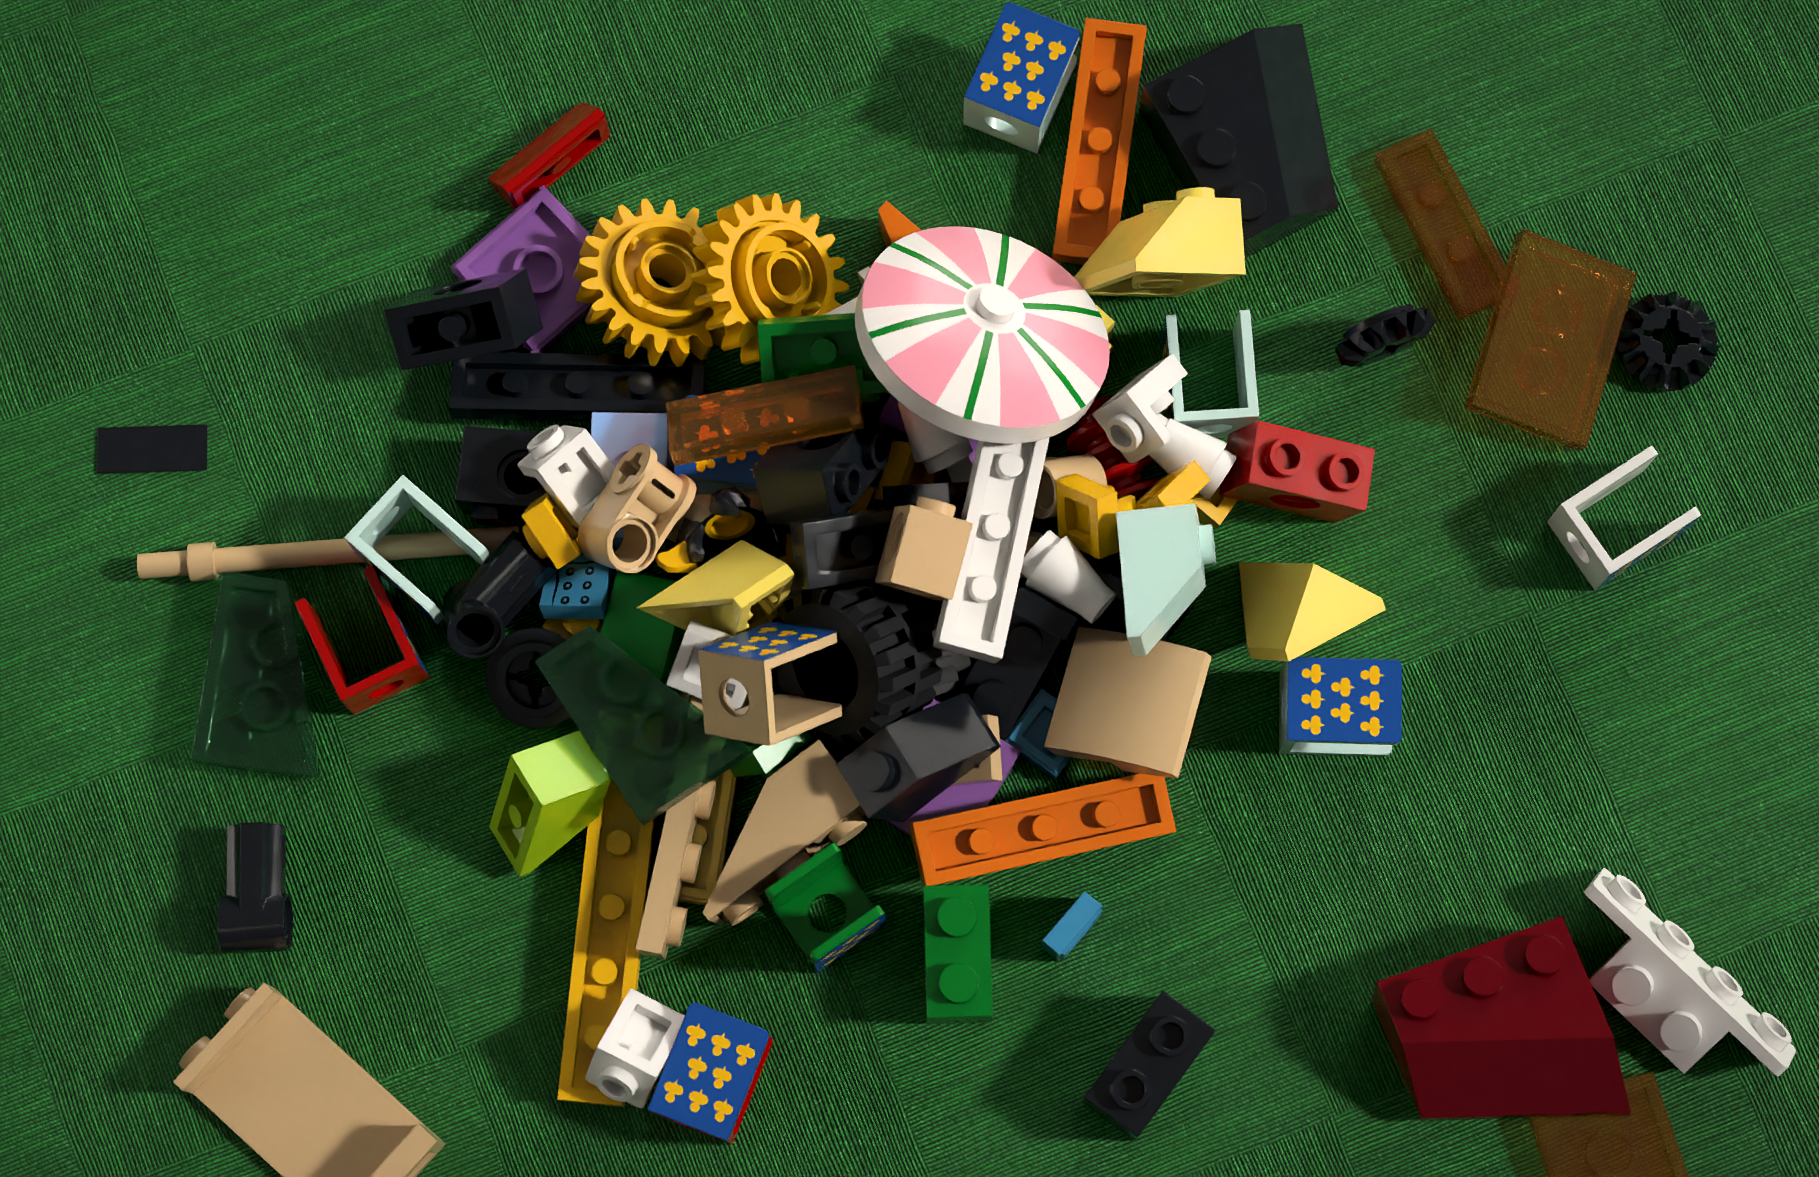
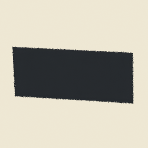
M208 425L98 428L97 474L207 470Z

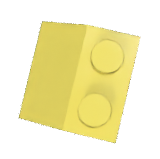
M1198 187L1177 191L1175 201L1165 200L1146 203L1143 205V213L1120 221L1074 278L1086 290L1088 295L1181 297L1246 275L1240 199L1215 198L1213 188Z

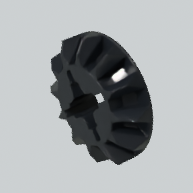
M1677 291L1658 295L1650 293L1630 307L1620 322L1617 332V350L1620 360L1634 379L1649 388L1660 391H1677L1688 388L1700 381L1709 372L1720 348L1717 344L1715 331L1716 321L1711 320L1703 311L1700 301H1691L1681 297ZM1673 319L1672 326L1675 327V336L1685 339V343H1688V345L1677 346L1666 364L1663 344L1653 340V337H1650V335L1660 334L1668 321Z
M1411 304L1398 306L1374 315L1347 330L1343 334L1344 340L1336 346L1335 352L1341 365L1361 367L1369 362L1376 363L1380 359L1395 355L1398 351L1411 347L1414 342L1425 338L1435 322L1429 309L1426 307L1414 309Z
M542 625L515 630L503 638L499 648L489 657L486 667V685L489 696L495 707L507 719L520 726L533 729L556 726L567 720L582 704L588 681L583 663L584 654L575 649L568 641L566 634H559L544 629ZM540 653V661H543L544 672L554 674V677H561L562 679L547 683L543 687L537 702V692L534 691L533 681L523 679V676L513 675V673L518 674L521 671L529 670L534 666L535 658Z

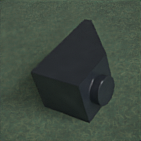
M961 693L886 725L836 765L868 818L904 822L998 750L1001 745L969 694Z

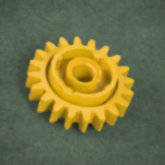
M778 193L761 198L757 194L735 201V204L718 209L716 211L718 221L703 225L702 231L709 240V243L694 247L693 253L706 264V268L693 272L690 276L693 281L704 284L707 292L699 296L694 302L698 307H711L714 314L705 325L706 330L712 331L723 327L726 333L722 340L721 349L728 351L741 347L740 358L742 364L747 365L760 361L757 331L759 319L825 315L841 306L835 300V295L848 291L849 284L835 279L834 271L840 269L845 264V260L841 257L831 258L828 256L827 250L835 240L834 235L828 234L817 237L815 232L820 216L816 213L800 219L801 204L799 200L796 199L782 204Z
M648 199L641 200L635 216L627 207L621 204L617 207L612 221L601 217L594 228L593 236H586L579 252L582 258L579 259L573 277L583 281L575 296L576 301L594 303L585 319L587 324H598L600 322L608 324L602 342L608 344L615 341L618 337L626 339L627 343L624 349V357L631 358L639 347H644L648 351L647 356L650 366H656L663 351H668L674 364L680 367L687 358L689 350L700 360H704L707 358L713 344L720 347L722 345V340L726 333L725 329L722 327L707 331L705 328L707 321L714 314L711 307H698L694 302L699 296L706 294L707 288L704 284H699L691 279V273L706 268V264L694 255L693 248L709 243L702 228L697 226L699 209L695 207L687 213L685 218H679L676 215L674 201L669 199L661 214L654 212L653 206ZM652 277L664 279L672 288L657 284Z

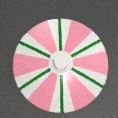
M954 226L930 228L902 237L887 247L873 262L857 298L855 309L857 339L861 351L877 379L887 391L913 413L959 436L1003 444L1027 443L1052 437L1071 427L1087 412L1106 377L1110 355L1107 331L1101 314L1086 290L1067 270L1049 256L1022 241L1000 233L978 228Z

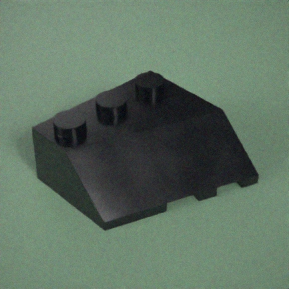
M1302 23L1253 29L1143 85L1139 111L1183 188H1213L1215 198L1240 199L1245 258L1338 210Z

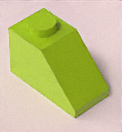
M580 731L510 756L489 827L519 877L531 873L599 816L611 782L609 769L601 754L597 751L592 752Z

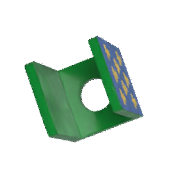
M835 842L764 891L769 904L817 973L886 926L884 911L879 905L874 907L843 863L842 852ZM823 895H832L839 898L846 908L844 924L833 932L817 930L809 920L811 904Z

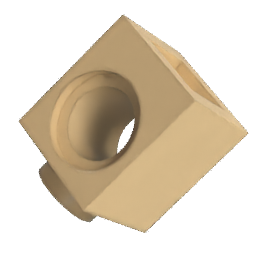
M918 497L916 506L905 505L895 507L874 583L932 600H953L973 523L954 518L955 506L926 497Z

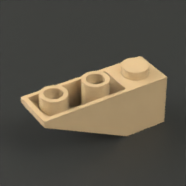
M817 740L767 778L703 910V914L708 921L718 925L723 924L727 920H729L731 925L742 922L763 905L764 902L760 895L768 887L809 860L812 855L832 841L841 846L866 827L867 822L863 818L866 813L836 765L840 761L822 741Z

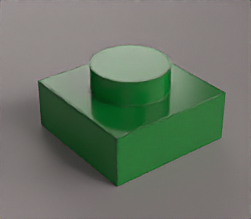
M805 731L772 746L740 741L724 753L723 758L734 777L761 774L763 779H767L794 759L795 755L793 753L813 738L808 731Z

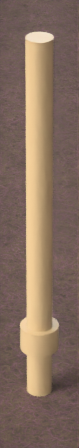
M519 525L465 529L483 544L489 553H493L513 530L521 533ZM442 531L385 535L373 548L386 561L468 555ZM345 538L217 548L215 542L188 544L187 550L138 554L137 571L140 579L189 576L190 581L194 582L218 580L219 573L363 563L365 561L353 551Z

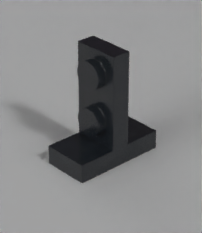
M1019 578L1002 659L995 664L975 659L960 689L956 693V695L961 693L969 694L981 715L998 716L999 735L1004 740L1010 734L1061 639L1066 641L1078 619L1077 613L1025 586L1027 578Z

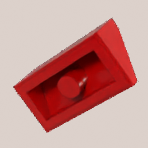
M584 102L579 103L489 177L490 184L509 206L516 210L543 185L546 188L550 187L609 138L610 132L605 114L599 107Z

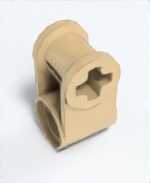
M639 444L633 447L617 463L610 481L589 513L582 519L578 529V544L582 553L588 560L625 573H637L646 569L654 560L657 551L676 522L690 508L697 490L696 483L685 474L676 476L657 461V452L647 444ZM622 527L624 532L621 546L614 552L612 548L615 533Z

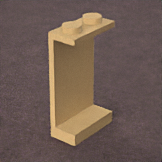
M263 983L257 991L252 987L246 988L233 1000L224 1013V1016L229 1021L212 1040L207 1036H203L188 1049L179 1062V1066L184 1070L173 1081L182 1091L194 1094L283 1177H417L445 1146V1143L285 996L276 988L266 983Z

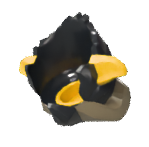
M736 487L723 488L711 495L695 494L690 508L676 522L666 538L677 545L670 550L657 553L655 556L657 565L665 571L688 575L738 541L743 540L785 562L787 565L794 564L791 535L787 532L788 525L767 524L758 489H751L748 493L744 494Z

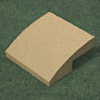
M1078 626L1044 747L1057 756L1110 762L1125 772L1179 778L1212 657L1206 652L1161 640L1158 641L1146 656L1133 657L1126 633Z

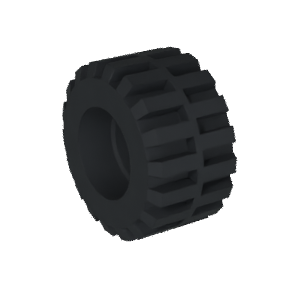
M875 578L802 590L793 594V598L784 601L778 608L780 617L772 620L837 631V643L774 667L771 670L774 684L779 683L783 694L842 705L841 717L813 728L815 737L825 742L833 739L836 745L848 746L855 742L858 745L867 741L886 725L924 710L923 707L931 704L937 694L933 686L941 682L942 669L936 664V659L942 657V651L940 648L933 647L934 638L932 631L936 630L931 616L926 618L921 611L922 601L915 594L908 595L904 591L874 583Z

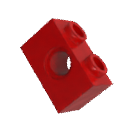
M1259 420L1228 434L1226 450L1235 455L1237 459L1220 484V496L1333 523L1367 510L1375 449Z

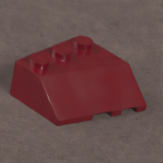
M1562 916L1377 981L1372 1001L1421 1121L1501 1119L1502 1116L1544 1115L1545 1118L1570 1117L1575 1114L1631 1115L1613 1034Z

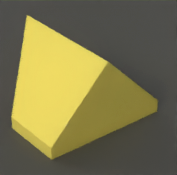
M740 540L638 606L637 609L683 630H687L690 621L694 620L735 636L780 617L778 608L784 601L788 600L794 572L785 562Z
M1239 562L1246 643L1251 659L1291 661L1386 610L1381 597L1316 564Z

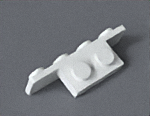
M1603 868L1584 892L1630 938L1592 974L1589 979L1592 987L1684 1074L1719 1040L1730 1032L1776 1076H1780L1789 1067L1796 1052L1795 1047L1791 1044V1035L1784 1025L1769 1013L1763 1012L1760 1015L1741 997L1743 991L1740 985L1728 972L1717 966L1711 968L1693 951L1694 944L1683 929L1668 920L1663 923L1644 905L1646 899L1643 893L1632 881L1622 875L1615 877L1607 869Z

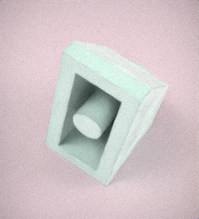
M1195 503L1116 512L1127 639L1133 657L1146 656L1206 587L1204 565L1216 563L1212 524L1200 525Z

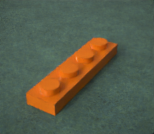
M1085 18L1052 253L1054 261L1084 265L1121 220L1147 30L1146 25Z
M1148 774L1130 775L909 823L922 887L1176 832L1165 777Z

